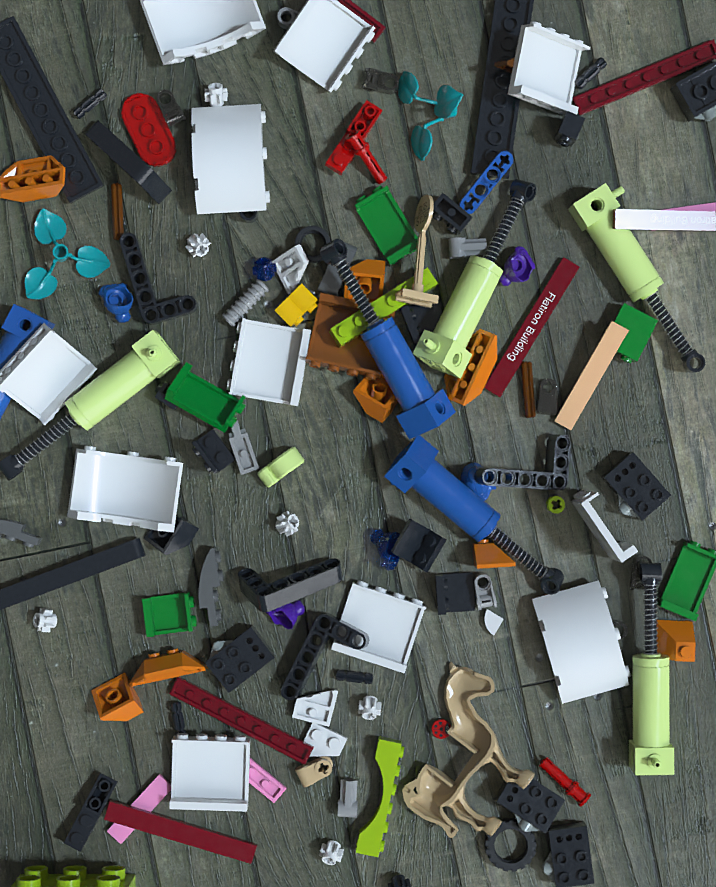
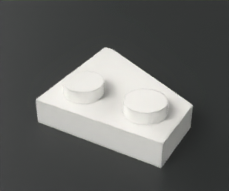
M300 244L272 261L288 294H291L297 288L309 263Z
M334 689L298 697L292 718L329 727L338 690Z

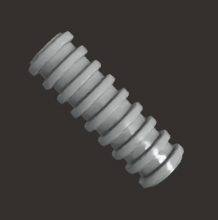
M256 279V283H252V287H248V291L244 292L238 301H235L236 304L234 306L231 305V309H227L226 314H222L223 318L231 326L235 327V323L240 322L239 319L243 318L245 313H248V309L251 310V306L253 304L256 305V301H260V297H264L265 292H269V288L261 280Z

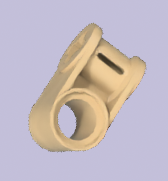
M320 756L311 762H307L305 765H300L295 771L303 787H308L330 775L333 762L328 756ZM321 763L327 765L326 770L324 769V767L320 768Z

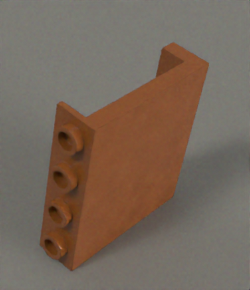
M320 293L306 363L313 368L327 367V370L331 372H339L340 370L345 371L350 376L363 375L368 380L376 381L381 379L382 373L360 335L339 348L329 333L332 327L360 310V308H357V303L355 304L356 301ZM395 312L392 313V314H390L389 316H387V317L384 318L383 320H385V319H387V318H389V317H391V316H392V318L394 319Z

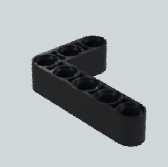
M99 120L84 133L131 176L158 204L172 192L170 187L150 166Z
M124 233L120 238V245L143 320L148 324L156 325L194 313L198 308V303L190 295L161 303L157 302L140 242L133 233ZM128 238H134V244L131 247L125 245V241ZM134 256H139L140 262L137 265H131V258ZM139 274L145 275V281L142 284L136 282V277ZM145 292L151 294V299L148 302H143L141 298ZM186 300L193 301L191 309L187 310L184 308ZM169 305L175 307V312L172 315L165 313V309ZM155 311L156 318L152 321L148 320V312Z
M554 434L549 436L546 445L545 472L479 468L474 474V479L478 484L486 486L564 490L568 485L571 440L567 435ZM558 439L560 440V446H559V447L557 446V441H558ZM557 458H558V460H559V465H558V466L556 465V460H557ZM486 472L488 474L487 481H485L484 475ZM503 474H505V476H506V479H505L504 482L502 481V475H503ZM521 475L523 476V482H522V483H520V476H521ZM540 476V480H541V481H540V483L538 484V483H537V478ZM556 477L558 479L557 485L554 483Z
M335 558L327 559L269 584L253 569L245 568L238 572L240 591L259 611L269 612L341 582V562Z
M332 614L319 615L281 688L282 697L286 700H293L300 696L330 636L353 649L359 650L367 647L369 644L368 634ZM324 617L328 618L330 622L327 628L322 625ZM340 626L346 629L344 637L338 633ZM315 634L319 635L321 638V642L319 645L315 644L313 641V637ZM357 635H360L363 638V644L361 646L357 645L355 642V638ZM307 651L312 654L310 662L304 656ZM297 669L303 671L304 676L302 679L297 677ZM289 686L294 687V696L288 693L287 689Z

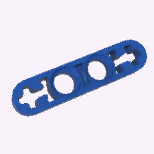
M500 151L461 199L460 207L462 209L465 207L464 202H469L472 199V196H469L470 193L480 199L478 202L474 199L472 209H464L468 214L473 213L511 167L513 156L509 151ZM501 155H509V163L504 162L501 165V168L504 169L502 172L498 167L493 165L495 162L497 163V165H499V163L501 162ZM491 169L498 172V176L494 180H490L487 177V172ZM481 184L486 187L483 195L475 193L477 185Z

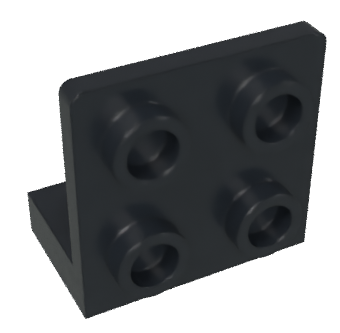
M432 303L431 308L414 304L400 308L413 345L418 344L424 330L434 331L442 315L439 303Z
M214 429L192 442L194 445L192 450L198 457H203L205 460L203 465L209 473H219L236 460Z
M409 519L391 552L428 573L447 539Z
M472 572L435 575L438 615H446L447 612L475 611L474 578Z

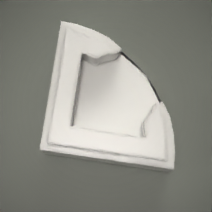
M486 609L484 614L485 626L492 635H495L503 618Z

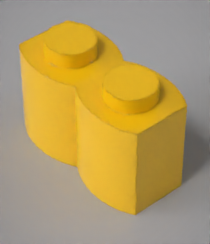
M301 283L274 311L290 327L293 325L297 327L304 320L302 316L307 311L311 313L317 308L316 302L318 299Z

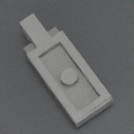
M237 420L233 428H231L232 433H229V441L242 475L260 468L248 433H246L245 428L240 429Z

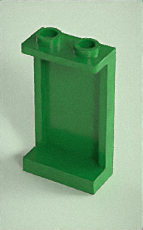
M381 185L372 191L373 194L369 197L362 196L356 200L357 204L354 205V208L389 266H392L417 250L418 237L391 195L388 186L383 188Z
M186 362L168 388L165 399L224 433L228 427L233 428L238 419L235 416L237 413L241 415L246 406L244 404L246 396L242 395L238 399L191 372L192 365Z
M690 540V543L683 542L657 605L696 622L699 616L697 611L716 569V551L708 548L707 551L701 549V544Z

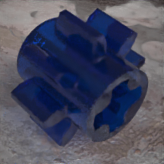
M267 257L257 259L254 262V267H252L253 275H257V279L261 281H269L275 276L274 272L277 271L276 263H272V259Z

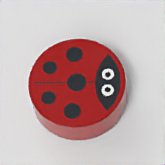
M437 719L432 724V733L436 738L444 739L449 736L448 731L451 726L447 720Z

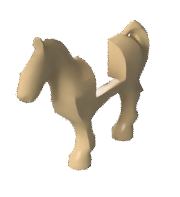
M450 662V676L446 680L444 689V700L452 722V727L449 729L448 734L474 754L455 781L439 769L426 764L420 771L417 779L409 782L402 789L403 798L408 808L424 820L441 826L449 838H453L459 829L443 811L442 807L445 806L452 808L454 816L471 824L475 831L483 830L486 834L492 836L502 821L495 816L487 817L481 815L470 807L464 794L466 783L480 767L492 762L506 782H516L522 789H525L535 773L529 769H516L506 761L499 747L496 734L488 722L478 715L470 700L476 697L489 696L495 690L493 679L479 674L468 667H456Z

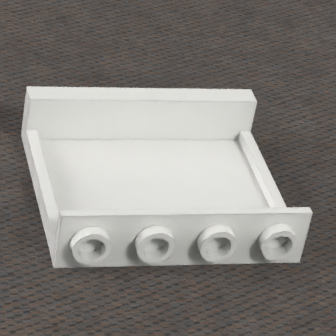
M307 0L273 52L328 92H332L333 90L336 91L341 85L342 81L340 79L343 74L347 75L352 69L353 65L351 63L354 58L358 59L363 53L364 49L362 47L365 42L369 43L374 37L375 33L373 31L375 27L366 23L337 0Z
M538 22L521 25L508 94L565 116L567 111L577 114L579 107L571 105L581 52L590 50V47L584 45L581 40L570 39V36L567 34L556 33V30L553 28H544Z
M243 318L242 322H238L237 333L240 336L239 341H235L233 352H236V358L231 361L230 371H233L232 379H228L227 390H230L229 394L241 397L244 395L247 398L298 406L311 330Z
M43 323L0 370V391L2 393L5 392L46 425L66 405L65 402L77 393L81 386L93 376L97 368Z
M585 490L577 492L573 495L574 499L571 502L609 558L622 563L637 553L638 550L633 544L623 541L616 542L589 503V501L599 495L598 492Z
M360 580L357 583L353 582L341 620L367 633L370 641L367 647L356 650L334 639L331 650L405 673L426 606L422 605L423 601L412 598V601L404 599L405 595L394 592L391 595L386 593L387 590L376 586L373 589L368 587V583ZM340 626L338 633L343 637L346 635V629ZM357 635L355 638L356 644L360 646L363 644V638L360 635Z
M177 733V736H173L169 809L247 812L250 738H246L245 735H235V738H229L224 734H217L215 737H207V734L188 736L187 733Z

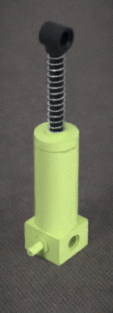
M515 179L512 182L509 191L512 201H510L508 210H505L506 214L503 215L499 228H496L497 232L494 233L495 236L494 238L492 237L485 256H470L434 331H423L413 355L429 367L461 379L472 356L466 350L467 344L503 273V270L494 261L497 260L496 257L499 255L498 253L501 251L503 243L506 242L505 239L508 237L507 234L510 233L509 230L512 228V224H515L514 220L517 219L516 216L519 215L518 212L521 211V206L534 199L537 190L534 183Z
M603 184L575 202L568 209L581 231H588L627 294L630 295L631 300L635 302L641 298L642 300L646 299L645 301L649 303L648 305L653 309L657 316L656 318L660 320L659 322L664 326V330L668 333L667 335L671 337L670 339L675 343V347L682 354L683 368L689 373L701 371L705 367V358L697 353L696 349H691L692 346L688 344L689 342L686 341V337L681 333V329L677 327L678 324H675V320L672 319L673 316H670V312L666 310L667 307L665 308L664 303L661 302L662 299H659V295L656 294V291H658L657 287L664 283L630 229H613V209L620 207L616 198L625 192L624 188L620 186L611 192L607 184ZM591 204L596 206L597 211L591 208ZM692 358L698 361L696 368H692L690 365Z
M152 330L132 345V351L65 402L69 409L68 416L61 419L62 421L40 438L37 437L36 441H33L32 444L21 450L22 452L18 455L11 454L0 461V471L6 479L10 481L24 470L25 463H28L31 458L33 459L35 455L37 456L39 452L41 453L43 449L45 450L46 447H49V444H53V441H57V438H61V435H64L66 431L68 432L75 424L81 425L88 431L156 377H163L181 363L160 334Z
M640 563L639 577L642 584L645 585V652L633 655V740H629V767L635 775H674V747L670 743L669 656L657 652L658 612L656 608V585H659V582L662 580L661 563Z

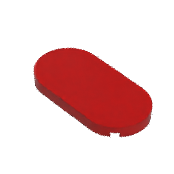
M143 93L129 96L124 102L121 116L140 157L150 166L161 167L168 164L175 156L176 142L156 100Z

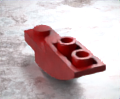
M366 100L347 128L345 135L326 161L325 166L342 175L355 157L353 147L350 142L345 140L346 135L355 129H360L361 136L365 141L383 110Z

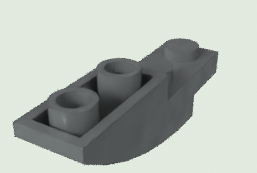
M0 519V539H2L4 534V538L15 541L19 539L23 541V545L33 548L34 545H40L42 537L25 532L27 525L25 523Z
M212 547L206 556L199 582V608H207L210 627L218 626L219 621L222 620L221 610L217 609L216 602L219 601L218 590H214V587L221 586L224 576L223 570H219L218 563L221 562L220 551H216V547Z

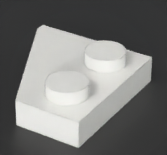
M316 723L311 724L304 739V742L314 746L309 757L339 756L347 741V737Z

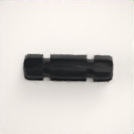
M600 57L595 64H592L581 75L582 77H578L575 80V85L582 89L600 70L606 67L607 62Z
M99 88L94 92V95L89 96L83 101L80 107L77 106L73 110L77 118L81 119L85 116V112L91 111L99 104L100 100L103 101L107 97L103 89Z
M337 670L336 680L372 684L373 674Z
M173 702L170 707L171 712H173L172 718L174 729L176 730L175 735L177 736V733H186V730H184L185 723L183 712H181V702Z

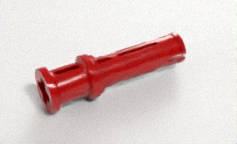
M355 129L346 135L345 140L350 142L354 149V154L360 156L376 183L381 184L386 181L387 176L370 152V145L364 141L360 129Z
M545 757L540 762L539 767L565 789V794L567 796L570 795L577 801L579 807L589 800L591 793L584 791L579 786L578 781L570 779L548 757Z

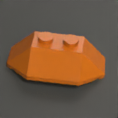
M51 155L17 161L0 176V198L28 202L57 197L65 184V167Z
M482 329L472 334L467 344L466 350L472 356L461 379L449 374L444 376L448 399L463 406L482 393L497 360V335Z
M178 648L167 650V654L160 655L159 652L148 654L149 658L143 661L129 685L133 687L206 671L207 666L186 651H179Z

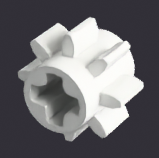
M212 83L208 85V89H205V102H210L211 106H222L224 101H228L227 88H223L222 84Z
M194 233L187 239L188 245L185 248L193 257L196 255L202 257L209 251L208 245L211 243L203 233L200 236Z
M289 511L276 517V529L280 534L285 533L287 537L298 531L299 520L295 514L290 515Z
M40 608V613H35L33 617V625L38 627L37 631L50 632V628H54L57 624V616L53 614V610Z
M366 696L363 698V701L359 700L358 714H362L364 719L373 720L376 718V715H381L382 703L377 702L378 700L374 696Z
M330 840L327 844L322 843L319 856L322 857V861L325 864L335 865L336 861L341 862L344 849H340L341 845L338 842Z

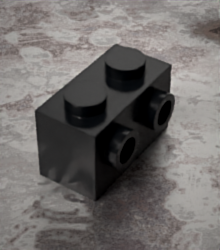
M444 193L434 203L432 217L438 222L443 221L447 225L446 229L452 234L457 233L459 235L472 219L470 214Z

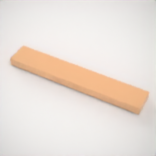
M611 320L554 420L556 423L572 430L627 335L628 329Z

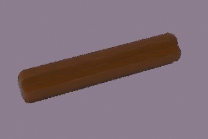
M114 183L111 184L113 239L120 240L124 234L122 185Z
M528 361L521 363L524 409L526 418H534L536 411L532 363Z

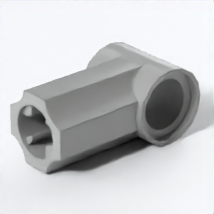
M460 237L448 239L450 259L466 258V256H485L486 238L466 239Z
M341 779L338 817L357 818V779Z

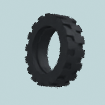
M503 818L504 820H501V825L492 836L485 835L484 846L490 862L498 869L500 868L507 872L508 870L515 872L520 868L522 870L526 867L525 865L531 863L533 856H535L537 846L535 836L532 831L525 832L520 830L516 818ZM507 829L519 831L526 839L524 853L514 860L503 859L495 851L494 843L496 837L500 832Z

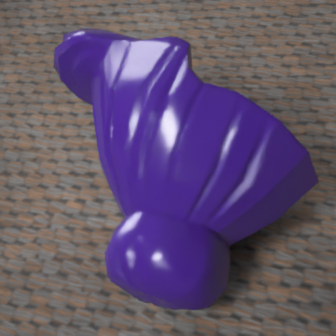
M515 247L514 252L506 260L504 271L499 279L503 286H509L511 282L527 281L532 270L535 269L534 262L523 247Z
M296 600L293 603L266 613L272 618L274 624L282 625L290 630L295 625L297 617L303 615L305 608L300 600Z

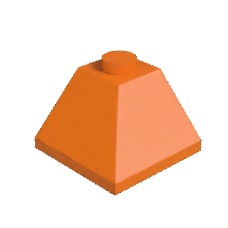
M366 259L350 268L353 271V275L356 276V280H359L358 284L361 285V289H364L363 293L366 294V298H369V303L383 296L385 261ZM346 285L344 298L352 299L353 296L352 294L350 295L351 292L347 290L348 287Z
M383 374L381 379L376 381L368 380L364 377L353 390L354 395L366 414L381 423L392 413L398 402Z
M482 539L480 542L473 543L474 566L477 569L516 566V562L494 543L489 542V539Z
M657 620V652L668 655L671 661L695 662L696 642L693 621Z
M126 673L91 690L101 720L128 721L144 712L134 687L129 685L130 680Z

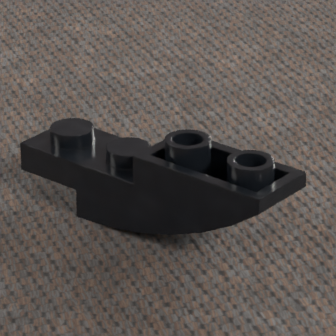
M100 773L64 844L80 852L82 851L118 781Z

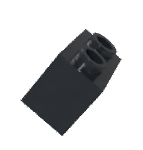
M567 111L554 140L558 141L557 144L563 147H572L577 140L585 118Z

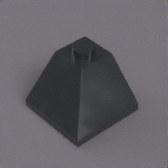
M176 513L174 532L149 529L143 539L163 554L168 555L190 545L199 528Z

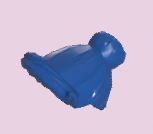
M111 284L101 287L98 294L102 297L108 311L114 314L115 319L120 323L129 321L131 318L129 310L132 307L133 296L127 289V284Z
M475 462L468 464L462 470L461 482L485 501L489 497L491 490H496V486L478 484L474 479V474L477 469L484 467ZM487 472L484 475L485 481L488 479Z

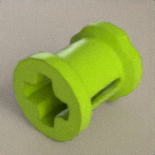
M559 496L549 497L546 501L547 509L552 513H560L565 508V502ZM559 500V508L552 509L553 504L551 502Z

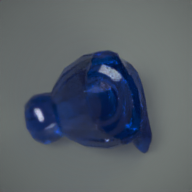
M376 529L372 533L370 540L376 544L377 551L383 560L381 567L391 571L397 566L400 558L391 552L400 533H384L381 529Z

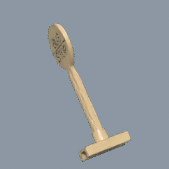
M427 194L420 199L415 214V229L419 232V236L417 239L414 284H412V290L402 288L396 292L395 301L431 308L432 303H438L439 296L424 293V285L422 284L426 246L425 234L431 222L434 209L433 198Z

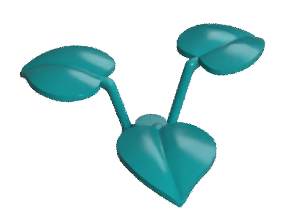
M403 71L398 85L400 100L405 104H410L414 98L415 100L434 104V113L438 116L437 119L424 124L423 127L415 126L412 131V149L415 155L421 161H424L431 150L433 142L431 132L427 127L439 121H444V119L454 118L457 115V107L463 94L449 85H442L437 92V101L418 97L416 93L419 85L416 77L408 71Z
M42 209L39 212L35 221V236L44 245L53 241L55 245L53 248L54 260L48 272L44 268L36 267L26 274L25 289L27 298L43 299L54 293L58 282L51 273L57 261L64 262L68 257L77 261V272L86 278H94L110 267V261L107 256L93 246L81 247L78 250V257L69 253L68 248L64 244L56 242V240L62 239L66 234L67 228L64 220L46 209Z

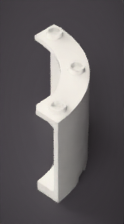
M140 0L163 65L184 62V58L194 56V59L219 52L236 45V40L242 37L248 39L266 29L256 0Z
M261 104L192 108L193 176L198 178V180H195L197 214L266 210V203H270V193L265 188L264 159H267V148L263 147L262 123H266L265 111H261Z
M84 446V449L76 448L67 517L101 522V518H103L102 521L113 522V524L134 525L157 531L174 532L183 463L176 462V458L164 457V460L139 457L137 452L127 451V455L96 451V447Z
M599 580L562 590L553 595L548 594L532 599L562 704L629 685L627 677H631L628 665H624L619 647L620 633L618 628L613 626L605 600L608 598L605 587L601 588Z

